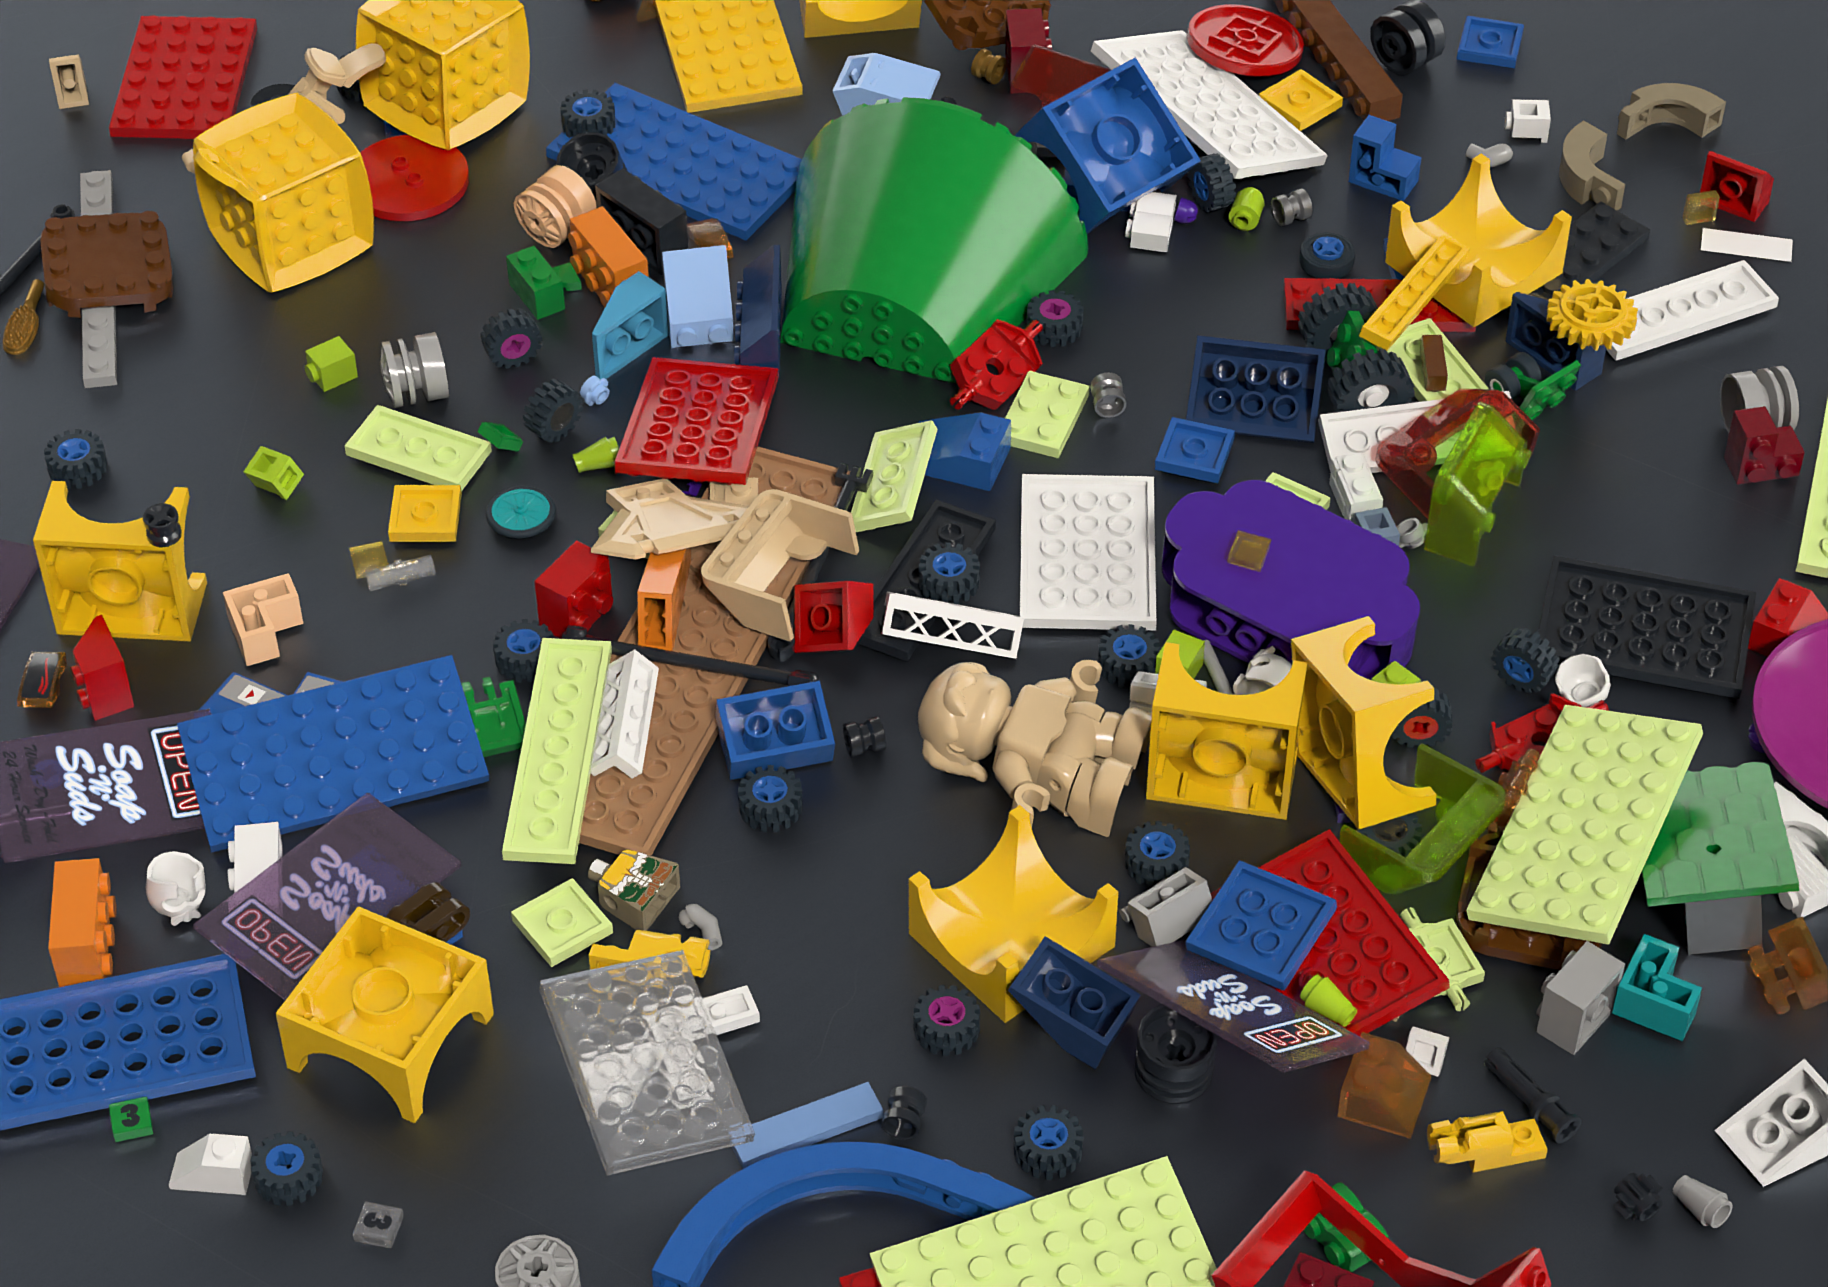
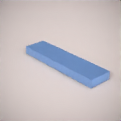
M869 1082L732 1131L728 1133V1141L742 1169L778 1153L809 1146L882 1119L884 1117V1110Z

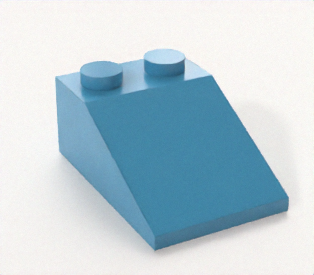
M640 271L616 286L592 332L595 375L600 379H607L669 336L666 288Z

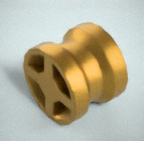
M985 48L981 49L972 62L971 73L978 78L985 77L989 83L997 84L1006 71L1007 60L1001 55L993 56L992 52Z

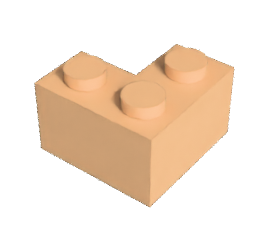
M289 573L223 592L228 620L246 666L280 657L275 632L303 624L299 597Z

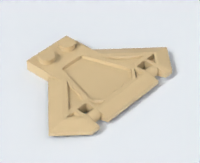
M658 479L606 490V503L617 511L618 514L593 545L591 553L636 560L645 558L646 553L663 554L722 541L749 506L689 497L668 479Z

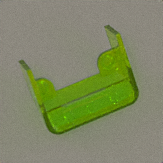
M1483 402L1477 404L1438 472L1432 492L1424 547L1426 551L1473 567L1477 563L1480 539L1484 532L1490 533L1495 522L1496 514L1491 513L1494 500L1505 482L1516 486L1520 485L1523 469L1526 468L1531 455V450L1527 449V442L1492 405Z
M1421 743L1417 751L1414 785L1418 788L1430 786L1436 793V797L1441 799L1436 806L1435 818L1438 823L1406 858L1345 824L1340 830V843L1377 889L1388 894L1404 893L1442 878L1503 811L1506 798L1504 788L1487 777Z

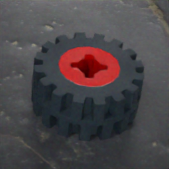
M1434 688V700L1419 706L1409 713L1392 732L1391 736L1393 739L1397 738V742L1401 745L1406 742L1407 747L1410 748L1418 745V749L1425 748L1424 745L1429 744L1430 747L1435 746L1437 740L1439 742L1446 740L1445 735L1449 736L1452 728L1451 705L1445 693L1439 694V689Z

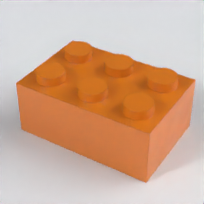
M603 206L570 218L571 232L568 233V239L573 252L570 262L576 273H580L583 276L591 292L595 291L600 297L604 308L616 286L638 271L649 277L647 258Z
M99 858L55 862L48 949L59 987L107 978V975L113 974V960L111 953H108V947L115 944L113 924H110V918L116 917L115 896H109L111 892L109 873H103Z

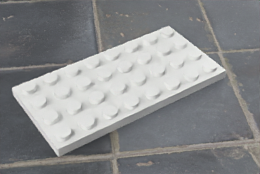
M1183 30L1093 42L1091 52L1100 59L1103 65L1108 66L1111 70L1136 57L1179 127L1190 139V142L1201 148L1207 155L1218 153L1221 157H1224L1226 160L1225 164H1229V171L1233 173L1235 179L1324 165L1327 154L1232 72L1217 68L1196 55L1189 46L1187 34Z

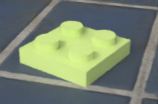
M573 878L511 911L514 924L551 967L613 933L612 923Z

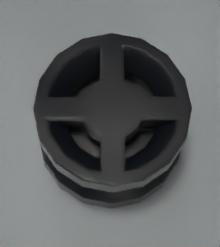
M159 503L145 510L143 523L146 527L147 540L153 546L169 547L180 540L182 530L178 523V511L174 506Z

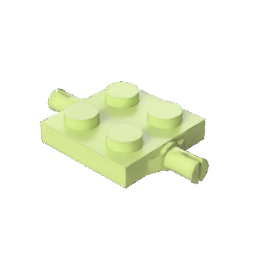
M1410 907L1409 911L1406 908L1401 912L1400 917L1449 979L1450 988L1436 996L1448 995L1456 1011H1461V1007L1465 1010L1470 1005V1001L1466 998L1462 988L1483 982L1485 971L1452 918L1437 923H1422L1414 908Z

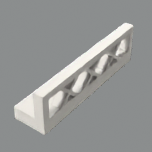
M887 591L884 603L886 611L881 634L1017 658L1024 618L1012 614ZM894 608L908 611L915 623L905 630L890 628ZM914 612L927 615H925L921 619H918ZM932 616L942 617L949 628L937 637L929 635L922 625ZM947 618L960 621L952 626ZM966 622L975 623L982 633L980 637L971 643L963 642L955 631ZM981 625L992 626L993 628L985 632ZM919 627L923 634L911 631ZM1000 628L1013 630L1010 650L996 648L989 636ZM952 633L956 640L947 639L944 637ZM986 639L990 646L980 645L978 643Z
M635 649L613 661L608 666L591 765V774L594 777L613 766H616L630 778L638 776L643 770L659 668ZM609 749L608 755H606V756L603 757V755H604V754L606 753V751Z

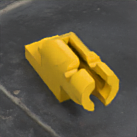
M636 930L628 950L620 949L613 945L592 944L589 952L591 978L657 990L663 989L668 973L673 976L703 978L710 959V950H708L710 942L708 939L691 936L685 943H681V935L679 934L669 935Z
M1503 1111L1475 1117H1460L1453 1123H1450L1449 1120L1429 1124L1427 1128L1429 1150L1437 1149V1154L1434 1155L1433 1159L1435 1163L1455 1164L1468 1161L1473 1173L1544 1159L1548 1150L1535 1118L1508 1124Z

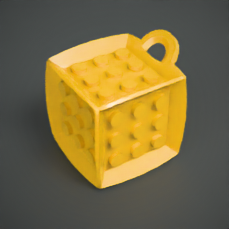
M368 0L358 9L356 49L375 43L382 47L386 56V61L382 66L369 71L358 79L364 106L402 132L430 145L450 150L490 130L526 101L529 84L530 48L524 5L518 0Z
M300 93L282 96L246 109L218 123L194 139L193 159L196 185L208 227L230 259L266 291L273 293L323 275L351 260L373 245V202L361 153L347 134L326 112Z

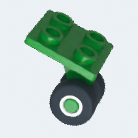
M1519 352L1508 358L1505 365L1500 364L1488 370L1485 374L1484 382L1492 393L1509 391L1512 401L1520 396L1524 401L1515 413L1517 423L1519 424L1525 419L1531 422L1542 413L1543 408L1548 405L1553 408L1566 397L1564 392L1577 380L1575 375L1580 369L1581 364L1576 360L1541 381V371L1535 359L1527 353Z

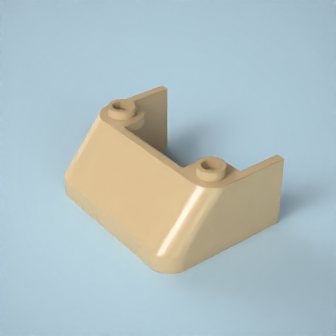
M766 490L754 499L702 565L701 574L703 582L743 626L791 642L794 636L786 600L764 591L790 557L799 560H812L820 556L827 546L857 555L859 546L852 513L781 490Z

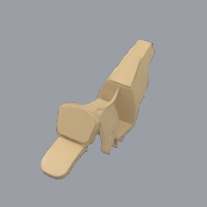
M375 43L360 47L340 60L326 51L317 48L307 49L304 55L310 69L306 77H302L288 95L300 93L326 112L337 124H341L345 121V113L341 108L326 100L327 90L332 84L350 88L361 76L382 66L386 61L385 53L382 47ZM193 149L182 155V160L187 170L195 174Z

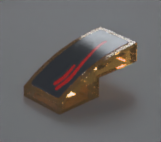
M66 652L31 653L20 683L17 698L18 707H53L60 694L59 679L67 666Z

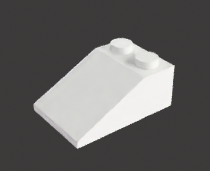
M1804 1058L1719 1126L1715 1132L1764 1187L1828 1156V1084Z

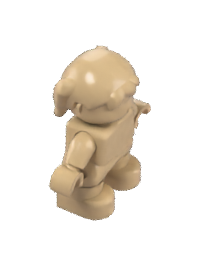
M1082 660L1076 663L1072 668L1070 681L1068 678L1063 677L1039 681L1035 685H1025L1021 689L1013 707L1010 706V688L1004 680L990 675L986 667L981 664L966 662L950 666L930 683L919 707L918 727L924 740L922 754L928 764L943 772L971 777L980 782L987 780L988 772L980 765L978 760L986 758L997 746L992 767L995 778L1013 799L1011 810L1021 805L1030 813L1031 828L1034 819L1032 807L1042 812L1047 810L1050 804L1063 817L1071 816L1079 827L1109 837L1124 785H1129L1132 771L1136 769L1140 752L1146 753L1151 733L1152 713L1136 707L1128 708L1124 715L1109 711L1105 713L1104 708L1095 704L1098 694L1095 684L1099 681L1102 667L1097 661Z

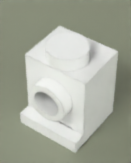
M1512 99L1511 112L1505 113V130H1511L1512 137L1541 138V143H1547L1551 121L1549 101Z

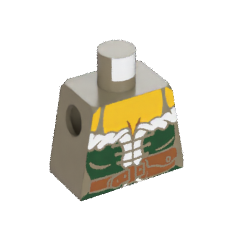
M632 850L622 851L612 865L596 859L588 871V878L598 883L599 904L602 908L635 930L647 931L680 888L679 864Z

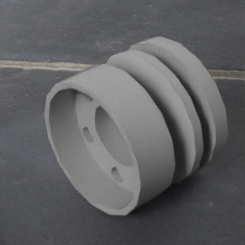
M436 332L414 336V351L408 352L403 339H397L398 354L395 355L393 354L390 341L381 342L380 369L385 390L391 398L394 408L403 406L402 392L405 391L410 405L416 404V389L422 388L427 402L449 397L447 375Z
M1784 366L1758 369L1755 374L1752 371L1726 374L1722 379L1720 406L1728 433L1735 410L1766 406L1776 428L1792 426L1793 430L1796 428L1799 418L1798 394L1794 380L1789 370Z
M547 1235L526 1236L512 1242L500 1254L495 1266L496 1287H581L578 1259L573 1250L559 1238Z

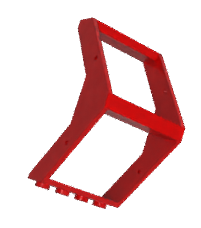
M1305 1170L1211 1275L1215 1287H1254L1314 1217L1320 1213L1401 1287H1550L1552 1285L1542 1251L1537 1247H1532L1476 1280L1408 1257L1317 1174Z

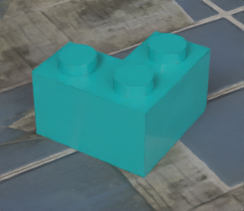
M1644 934L1618 986L1612 1014L1683 1041L1696 1015L1702 987L1673 976L1680 947Z

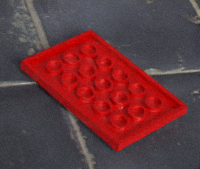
M141 16L109 124L110 137L195 139L218 123L234 116L257 32L256 19L242 17Z
M652 357L615 459V473H624L630 476H657L662 479L678 478L689 479L695 482L710 481L731 485V483L746 485L778 382V368Z
M1330 829L1258 867L1336 899V911L1285 991L1267 984L1293 1019L1311 1015L1347 1035L1346 1037L1313 1045L1322 1058L1450 988L1447 976ZM1221 888L1210 893L1212 901ZM1318 974L1322 978L1328 977L1351 1002L1352 1006L1357 1009L1355 1017L1346 1027L1305 1007V1002L1300 998V994L1305 985L1315 975Z

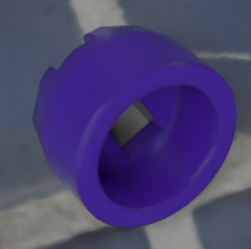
M1181 197L1174 221L1184 224L1193 222L1198 214L1196 204L1191 200Z

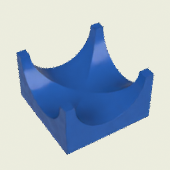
M1136 57L1044 106L1015 134L1016 137H1022L1027 142H1036L1045 146L1064 165L1074 183L1079 200V220L1084 221L1087 234L1143 196L1156 189H1160L1163 192L1170 188L1201 161Z

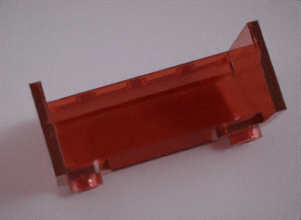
M1459 389L1379 444L1375 456L1376 464L1433 525L1439 520L1446 494L1426 473L1436 464L1437 452L1435 448L1483 416L1490 421L1526 460L1532 457L1540 428L1504 392L1489 389Z

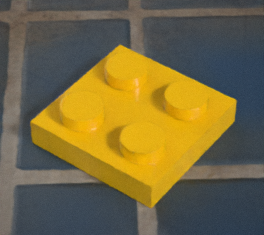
M1302 69L1259 93V96L1299 131L1341 108L1343 103L1342 96Z
M395 485L388 530L389 541L456 542L462 496L461 486Z

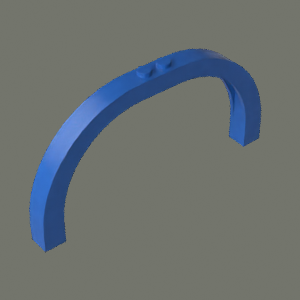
M831 1142L804 1146L760 1160L736 1172L705 1195L680 1222L652 1268L653 1287H700L720 1252L747 1225L781 1205L819 1193L865 1190L895 1194L919 1201L967 1220H973L1037 1198L1018 1188L996 1180L987 1173H977L958 1166L951 1160H941L903 1147L868 1142Z

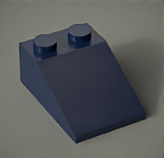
M1520 292L1514 293L1512 295L1505 342L1519 352L1532 356L1539 366L1552 375L1577 360L1581 367L1575 375L1577 380L1570 386L1575 391L1602 374L1606 352L1604 345L1599 346L1598 351H1595L1592 346H1586L1585 349H1581L1578 343L1568 345V338L1558 339V330L1551 331V322L1546 321L1549 300Z
M1046 936L1008 990L1063 1050L1094 1069L1098 1067L1123 1029L1141 996L1140 993Z

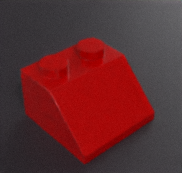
M1709 151L1698 201L1755 222L1769 203L1774 178L1766 171Z
M1779 578L1753 622L1748 649L1768 657L1779 644L1792 634L1811 624L1828 619V612L1812 590Z
M837 581L795 585V653L853 650L874 618L873 583Z
M96 616L72 652L76 665L70 667L77 687L81 686V689L76 690L80 705L83 710L89 708L94 720L134 707L124 660L103 616Z

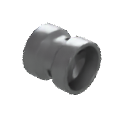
M1304 189L1293 191L1290 196L1283 194L1273 197L1271 200L1274 219L1280 226L1291 224L1294 219L1301 221L1312 216L1311 199Z
M1108 372L1093 378L1090 388L1094 397L1093 403L1096 413L1101 417L1111 418L1124 412L1126 399L1120 376Z

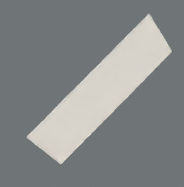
M1703 228L1701 250L1791 262L1793 240Z

